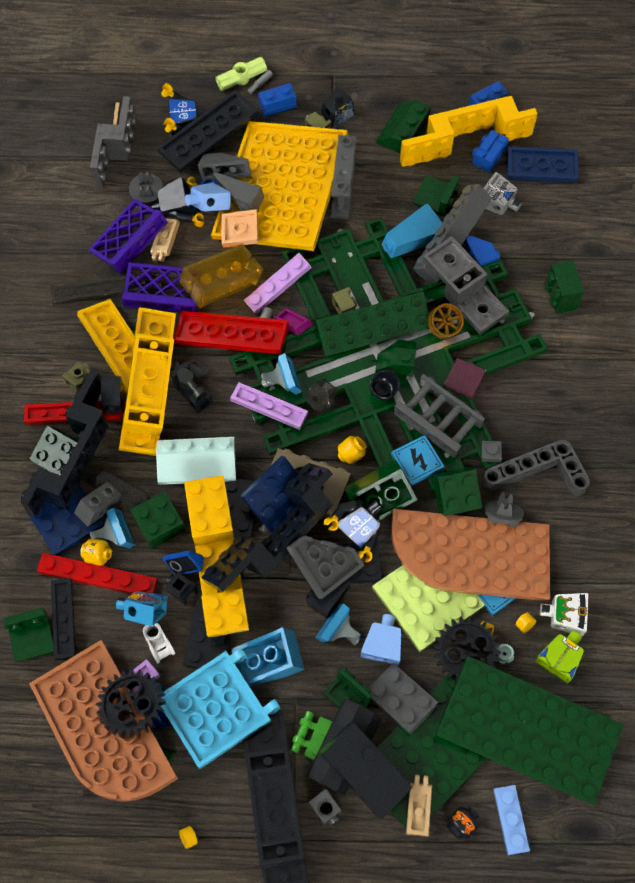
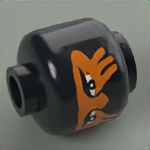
M460 806L448 817L449 825L447 828L458 840L460 838L467 840L479 828L477 820L479 816L471 807L466 809Z

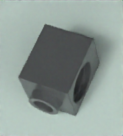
M326 789L309 801V806L324 826L326 824L331 826L340 819L339 814H341L342 810ZM322 805H331L332 812L329 815L322 814L320 811Z

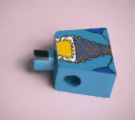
M134 592L128 598L118 597L116 608L124 610L125 620L153 626L167 613L168 595Z

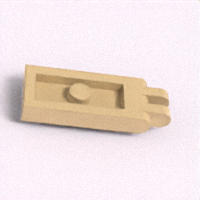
M166 218L168 223L155 236L151 248L152 261L159 260V262H164L165 257L170 255L180 225L178 220Z
M415 774L414 783H410L413 788L409 791L406 835L428 837L432 785H428V776L425 775L423 777V784H419L420 775Z

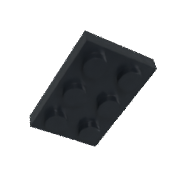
M376 541L373 550L370 551L372 553V560L364 562L366 558L364 553L363 557L360 558L364 566L347 579L350 583L379 582L382 580L378 541ZM356 543L337 544L342 547L354 548L357 554L359 551L364 550V547L360 548Z

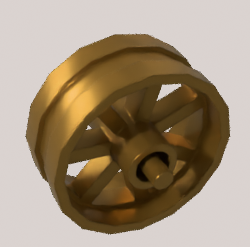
M452 304L439 305L428 316L430 332L440 339H448L458 334L464 324L462 312L457 306ZM441 308L448 309L446 315H444ZM436 311L438 312L441 318L434 317ZM451 311L455 314L456 317L450 316ZM453 320H457V326L452 324ZM434 321L438 322L439 326L437 328L435 327ZM448 326L455 330V332L449 334ZM441 327H444L445 334L439 332Z

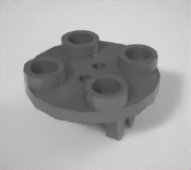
M140 172L130 182V196L133 200L137 199L145 205L159 202L158 191L163 188V183L158 176L150 174V172L145 174Z
M502 492L499 500L488 502L484 509L485 514L488 516L487 520L491 523L500 522L516 527L524 517L523 509L513 503L512 493L506 498L505 492Z

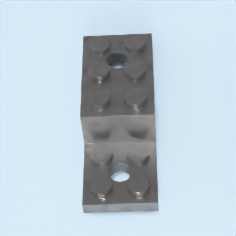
M123 96L119 125L97 124L90 164L96 188H103L104 182L107 181L106 167H109L110 160L128 161L129 154H132L131 140H134L135 137L133 127L137 124V115H134L135 106L131 103L130 97Z
M452 236L423 255V260L446 284L444 296L452 305L457 306L462 312L463 317L480 335L508 316L509 310L485 286L488 274ZM452 258L454 262L447 263L444 259ZM484 307L487 309V312L480 313L478 308Z

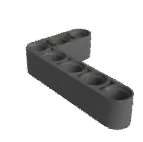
M559 440L487 469L482 484L485 489L493 491L557 466L569 491L575 496H582L586 492L590 480L572 445L566 440ZM558 449L564 450L565 454L558 452ZM540 456H545L548 460H542ZM523 463H528L531 465V467L527 468L523 465ZM566 466H572L574 470H569ZM505 470H511L514 474H507ZM488 477H494L497 481L492 482ZM575 482L582 483L583 487H578Z

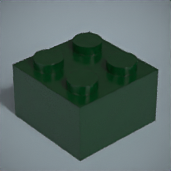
M573 260L552 264L547 274V281L544 284L546 292L550 294L551 307L555 309L556 314L577 310L584 290Z
M466 467L432 475L438 513L443 514V516H449L482 508L476 469Z
M165 491L130 509L133 519L151 550L186 531L182 519Z

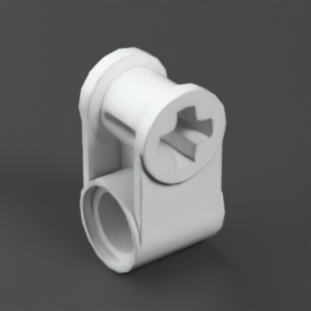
M158 623L153 626H144L143 634L157 664L160 663L161 659L170 654L175 655L168 638H166ZM151 629L158 630V634L155 637H149L148 633Z

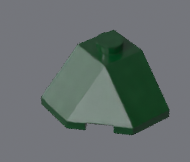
M397 340L377 354L375 372L390 370L396 375L413 377L417 342Z

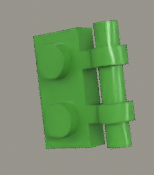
M307 711L304 718L300 720L299 724L301 726L297 735L293 737L291 751L298 754L300 748L304 747L306 748L304 757L314 761L332 721L320 717L318 723L315 724L312 722L314 714ZM308 729L314 731L310 742L304 739Z

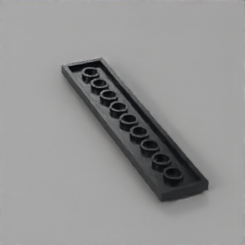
M236 478V481L225 482L234 539L241 534L252 537L256 515L240 495L255 481ZM245 569L240 573L241 582L243 581ZM201 583L183 661V667L194 669L201 668L225 651L228 653L232 635L207 637L201 598Z

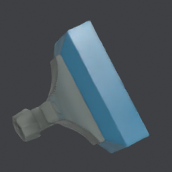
M285 353L278 356V363L274 371L261 374V383L264 388L278 384L286 391H290L295 395L302 392L292 359Z
M111 508L107 511V519L103 528L90 532L91 539L110 540L116 545L128 549L136 545L123 512L116 508Z
M345 604L337 605L315 638L320 642H331L337 638L344 637L356 645L360 641V634L350 626V608Z

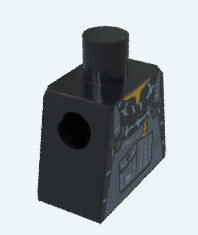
M341 89L334 90L333 95L323 101L321 116L326 121L330 120L332 122V129L337 128L355 115L352 98Z

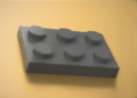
M394 663L369 687L372 696L371 700L409 735L439 706V703Z

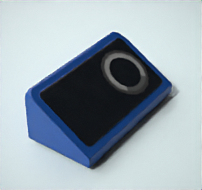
M188 550L165 555L163 560L175 575L177 572L184 575L201 571L204 557Z

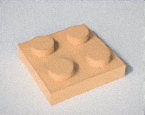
M257 209L222 214L223 248L259 243Z

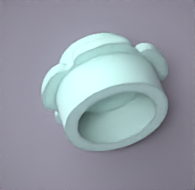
M501 644L496 648V650L501 651L500 655L495 656L500 660L499 663L505 664L506 662L510 663L513 661L515 652L511 646Z

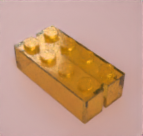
M242 243L184 267L179 282L188 294L191 293V298L197 306L202 308L259 283L263 268L255 258L251 259L252 254Z

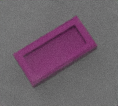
M288 308L273 318L288 320V330L297 335H300L312 325L308 318Z

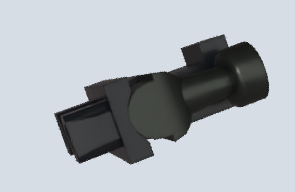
M177 359L172 361L170 376L174 388L178 392L181 391L182 396L197 413H200L213 403L211 394L204 387H198L195 383L192 370L190 371L189 365L186 362L181 364Z

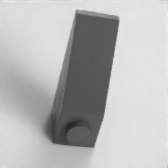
M223 153L204 154L198 163L202 180L215 179V172L232 178L252 176L250 164L246 158Z
M216 172L214 173L217 185L231 192V201L241 211L258 210L265 198L261 187Z

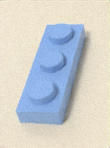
M515 785L493 789L507 855L529 852V844Z

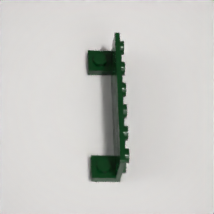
M417 291L402 295L400 298L344 313L315 318L313 322L314 326L318 328L324 355L329 356L429 329V313L424 292Z

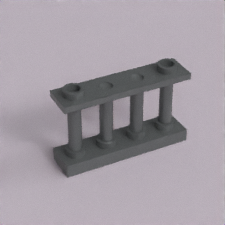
M338 135L331 197H333L331 219L349 220L355 168L356 136Z
M423 374L420 379L422 388L407 404L399 401L395 405L394 415L423 436L425 435L428 440L455 459L461 449L459 442L474 425L481 429L485 418L479 411L471 409L439 386L432 377H427ZM429 391L437 399L423 415H418L414 412L413 408ZM444 402L452 410L438 426H433L428 420ZM458 414H461L468 421L454 437H448L444 434V430Z

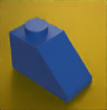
M470 235L463 242L464 249L480 266L500 259L499 251L490 242Z

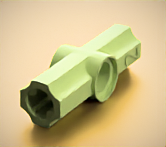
M262 57L248 63L239 62L234 65L232 70L216 76V82L222 91L236 84L245 85L249 82L250 78L267 71V66Z

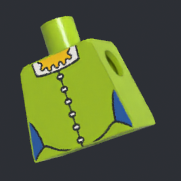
M571 631L567 638L559 634L539 654L535 662L569 684L574 677L584 652L578 646L582 636L576 631Z

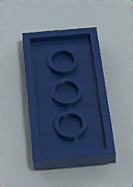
M508 146L507 179L577 183L579 179L578 150Z

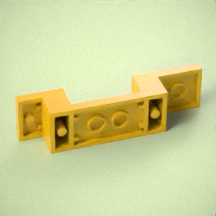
M512 96L430 115L428 118L427 135L402 140L401 166H412L437 158H445L452 153L454 137L482 129H489L490 127H494V130L500 135L508 137L509 142L514 139L529 137L533 134L538 113L535 108L518 112Z
M141 307L138 309L131 358L132 365L119 443L120 451L156 456L157 440L160 439L163 429L174 345L173 332L176 313Z
M224 475L186 481L184 485L192 538L196 553L204 557L203 567L199 571L207 637L249 631L240 574L223 592L205 583L201 578L205 574V570L219 559V555L227 550L234 540Z

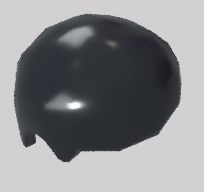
M390 370L378 371L370 381V392L375 398L382 401L393 398L400 388L399 377Z

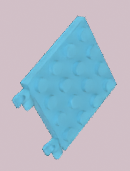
M242 648L230 656L225 651L164 691L165 696L162 699L165 700L166 704L161 705V707L164 709L166 716L199 769L270 723L269 715L281 709L275 699L262 707L235 664L247 659Z

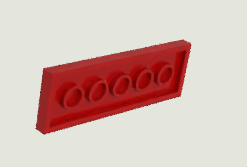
M182 311L173 339L174 344L281 354L289 322L288 320Z

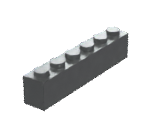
M480 184L467 185L463 189V193L454 203L452 210L445 216L440 228L436 230L435 236L426 245L423 254L417 259L413 270L426 283H437L440 278L423 260V255L451 236L462 245L492 199ZM445 258L444 260L450 263L452 258Z

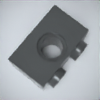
M107 481L81 499L74 514L87 526H90L104 516L108 510L115 508L121 494Z

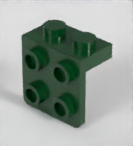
M453 174L450 183H446L426 176L413 203L419 207L429 204L435 213L445 216L448 209H451L453 206L455 194L458 195L461 189L459 184L460 177Z
M342 668L337 671V678L323 692V695L337 708H340L343 700L347 699L367 709L371 704L372 698L371 690L365 684L356 682L352 672L348 669L344 671Z

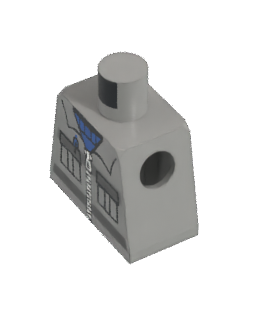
M495 172L483 188L492 198L485 209L503 215L508 207L517 212L522 205L521 201L515 199L517 187Z

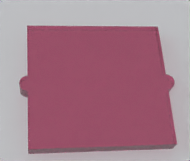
M457 358L443 386L456 391V394L460 393L472 399L486 370L473 365L472 362L468 363Z

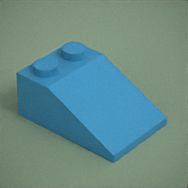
M284 627L231 649L233 654L242 648L247 656V659L235 665L249 687L288 677L305 670L295 631Z

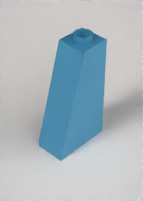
M425 204L386 234L382 246L391 258L426 247L435 236L436 230L442 225V221L429 204Z

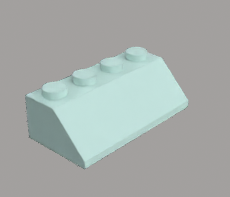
M234 437L157 440L158 485L184 484L186 481L224 475L225 482L236 481Z

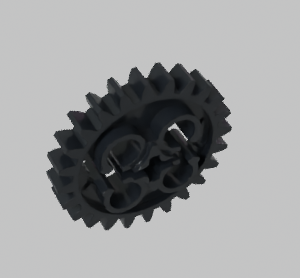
M468 616L466 622H464L462 617L459 618V623L452 619L451 627L448 624L444 625L446 632L439 630L441 637L435 638L439 645H434L433 647L434 650L439 652L434 654V658H440L436 665L444 666L441 672L445 673L448 671V679L454 675L456 676L455 682H457L466 657L477 658L479 648L475 645L476 640L485 642L486 647L482 650L483 654L492 652L486 657L489 666L496 668L492 663L500 662L495 657L501 654V651L496 650L501 643L494 642L498 635L491 636L490 633L493 628L486 630V622L479 625V618L474 623L471 622L470 616ZM463 633L466 636V640L463 642L458 641V647L455 650L460 659L452 661L448 656L452 651V647L442 649L448 644L446 636L454 643L456 640L455 634ZM466 646H469L471 651L468 655L464 653ZM483 658L479 659L480 662L485 663Z
M130 669L129 675L123 670L122 677L119 678L115 674L114 682L107 680L109 687H101L105 693L98 695L102 702L96 703V706L100 709L97 711L98 716L101 717L99 721L105 724L104 728L107 731L111 730L110 732L114 736L118 733L120 738L127 734L128 738L132 739L133 733L140 737V731L144 730L145 733H148L147 727L149 725L153 728L156 727L153 721L161 720L158 713H164L161 705L166 704V702L162 699L165 696V693L161 690L162 686L160 683H157L155 677L151 678L148 672L143 676V672L140 669L135 674L133 669ZM126 686L128 689L126 692L131 698L134 707L145 719L139 720L137 723L135 720L136 715L130 708L129 702L117 688ZM140 686L137 692L131 693L134 687ZM121 697L120 702L113 704L116 698ZM149 703L146 709L141 710L142 705ZM126 715H133L127 721L122 722Z

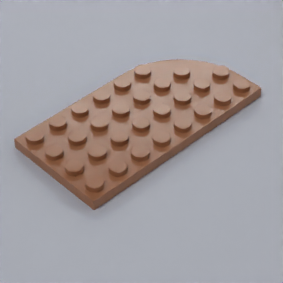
M393 509L391 538L394 551L397 553L406 571L423 581L425 585L448 592L547 602L550 600V540L548 524L519 522L518 526L512 527L500 522L491 523L487 518L460 515L443 516L440 513Z
M100 640L32 681L29 685L74 774L80 782L93 793L106 799L115 801L142 799L160 791L177 780L178 777L150 726L147 727L148 733L142 730L140 731V737L133 733L132 739H129L127 734L123 738H120L118 733L114 736L110 732L111 730L107 731L104 728L105 724L99 721L101 717L98 716L97 711L100 709L96 706V703L102 702L98 695L105 693L101 687L108 688L107 680L114 682L115 674L119 678L122 677L104 642ZM126 686L117 688L129 702L130 708L136 715L135 720L137 723L139 720L145 719L134 707L131 698L126 692L128 690ZM121 697L116 698L113 704L120 702ZM126 715L122 722L127 721L133 715Z

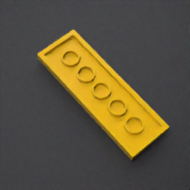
M111 299L79 310L77 312L78 318L114 374L121 376L126 393H128L134 334Z

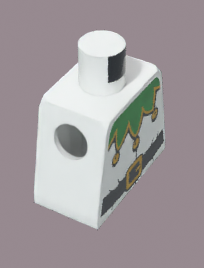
M588 593L558 594L554 596L552 605L541 604L540 616L551 617L552 628L568 633L576 631L581 636L586 633Z

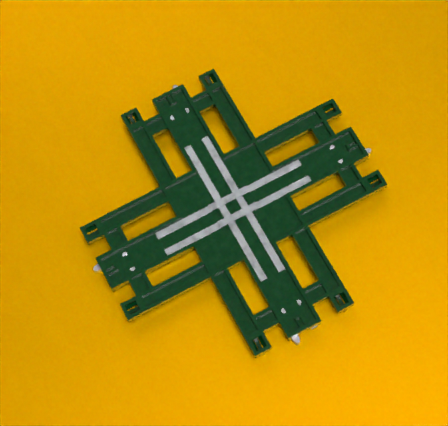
M382 217L365 222V228L370 238L355 243L349 228L345 230L338 229L337 233L318 239L316 248L320 255L306 260L312 268L294 282L312 322L315 318L331 315L314 280L315 277L326 273L329 274L337 292L347 287L351 289L350 297L353 296L357 303L356 309L400 298L402 295L417 291L424 292L427 306L447 299L444 296L446 284L442 280L417 289L401 255L391 258L384 250L382 243L389 231ZM291 248L282 251L285 263H288L294 257L293 255L296 256L298 253L304 258L301 250ZM377 255L380 256L399 295L383 301L364 261ZM501 259L481 267L488 274L485 286L509 310V314L481 335L463 317L464 324L461 331L448 339H440L434 336L429 329L329 355L326 358L295 369L302 392L297 395L286 391L278 384L264 388L261 383V374L274 371L272 362L278 361V356L284 353L287 356H292L322 345L317 327H310L300 335L294 333L286 336L281 354L244 351L230 356L229 360L236 376L254 369L259 382L249 385V387L297 407L303 408L344 392L350 403L349 405L305 420L300 430L275 420L279 430L262 436L269 455L276 454L278 448L282 450L289 449L359 423L377 465L381 468L394 461L391 452L394 450L378 415L391 410L394 412L395 405L399 401L407 404L422 388L420 379L423 374L427 377H432L439 386L471 409L477 410L465 385L466 382L546 353L548 348L541 334L523 340L517 329L530 324L534 317L533 312H528L517 289L499 294L493 283L508 276ZM484 307L478 308V311L480 313H486L487 309ZM453 312L450 313V316L456 317ZM453 320L452 324L457 326V320ZM434 321L435 327L437 328L439 326L438 322ZM448 326L449 334L455 332V330ZM441 327L439 332L445 334L444 327ZM499 336L504 347L455 365L450 353ZM397 340L417 342L413 377L397 375L400 381V388L397 394L389 400L382 401L375 398L370 392L369 384L376 374L377 354ZM428 391L413 408L414 412L418 415H423L433 403L430 398L433 394ZM251 410L256 425L272 419ZM437 410L428 420L433 426H438L442 422ZM458 414L463 426L468 420L461 414ZM396 416L408 443L423 436ZM484 423L481 429L474 425L468 431L467 436L462 438L459 442L461 445L460 453L455 459L428 440L445 466L443 470L435 474L464 468L461 461L475 455L478 456L481 462L482 441H493ZM445 429V430H444V434H446V435L449 437V435H448V433H447V431H446V429ZM280 440V442L270 445V443ZM503 460L501 462H481L486 471L493 466L503 463ZM431 475L425 480L431 493H433L434 486Z

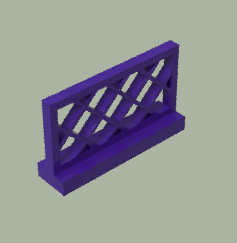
M134 199L88 250L122 274L128 268V263H132L168 222L161 211L154 210L139 200ZM136 206L140 207L139 212L132 213ZM152 214L147 220H144V215ZM140 217V222L132 223V218ZM128 219L127 225L120 226L123 220ZM140 227L136 233H132V228ZM129 229L128 235L121 236V231ZM117 232V237L109 239L111 233ZM128 240L124 246H121V241ZM117 242L116 248L109 249V244ZM105 245V250L96 251L100 246ZM117 253L111 260L109 259V254Z
M129 262L125 289L122 294L123 306L181 313L182 311L197 312L201 270ZM132 268L140 269L143 273L135 278L131 274ZM158 271L161 275L153 280L149 273ZM171 272L177 273L179 277L171 282L167 275ZM189 274L196 275V280L192 283L185 279ZM146 276L151 282L142 287L138 281ZM164 278L169 284L161 289L156 283ZM183 280L187 286L179 291L175 284ZM135 283L140 288L136 293L129 292V287ZM154 285L158 292L154 295L148 294L146 290ZM171 287L177 292L172 297L164 293ZM191 289L194 297L193 299L185 298L183 293Z

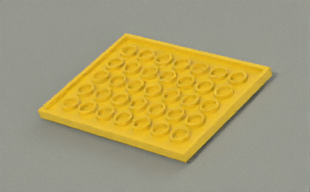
M248 122L237 157L248 159L252 176L235 179L261 187L265 197L257 210L259 243L256 244L309 251L315 250L332 192L338 135L348 136L347 130ZM231 199L230 210H219L211 233L212 239L222 240V214L241 211Z

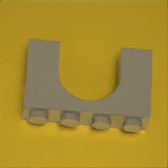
M278 448L272 464L282 455L287 458L298 474L301 468L308 463L328 468L333 475L323 484V493L333 504L323 518H332L331 515L343 501L346 493L344 487L349 485L351 473H348L343 468L336 469L323 461H313L306 455H296L289 449L282 450Z

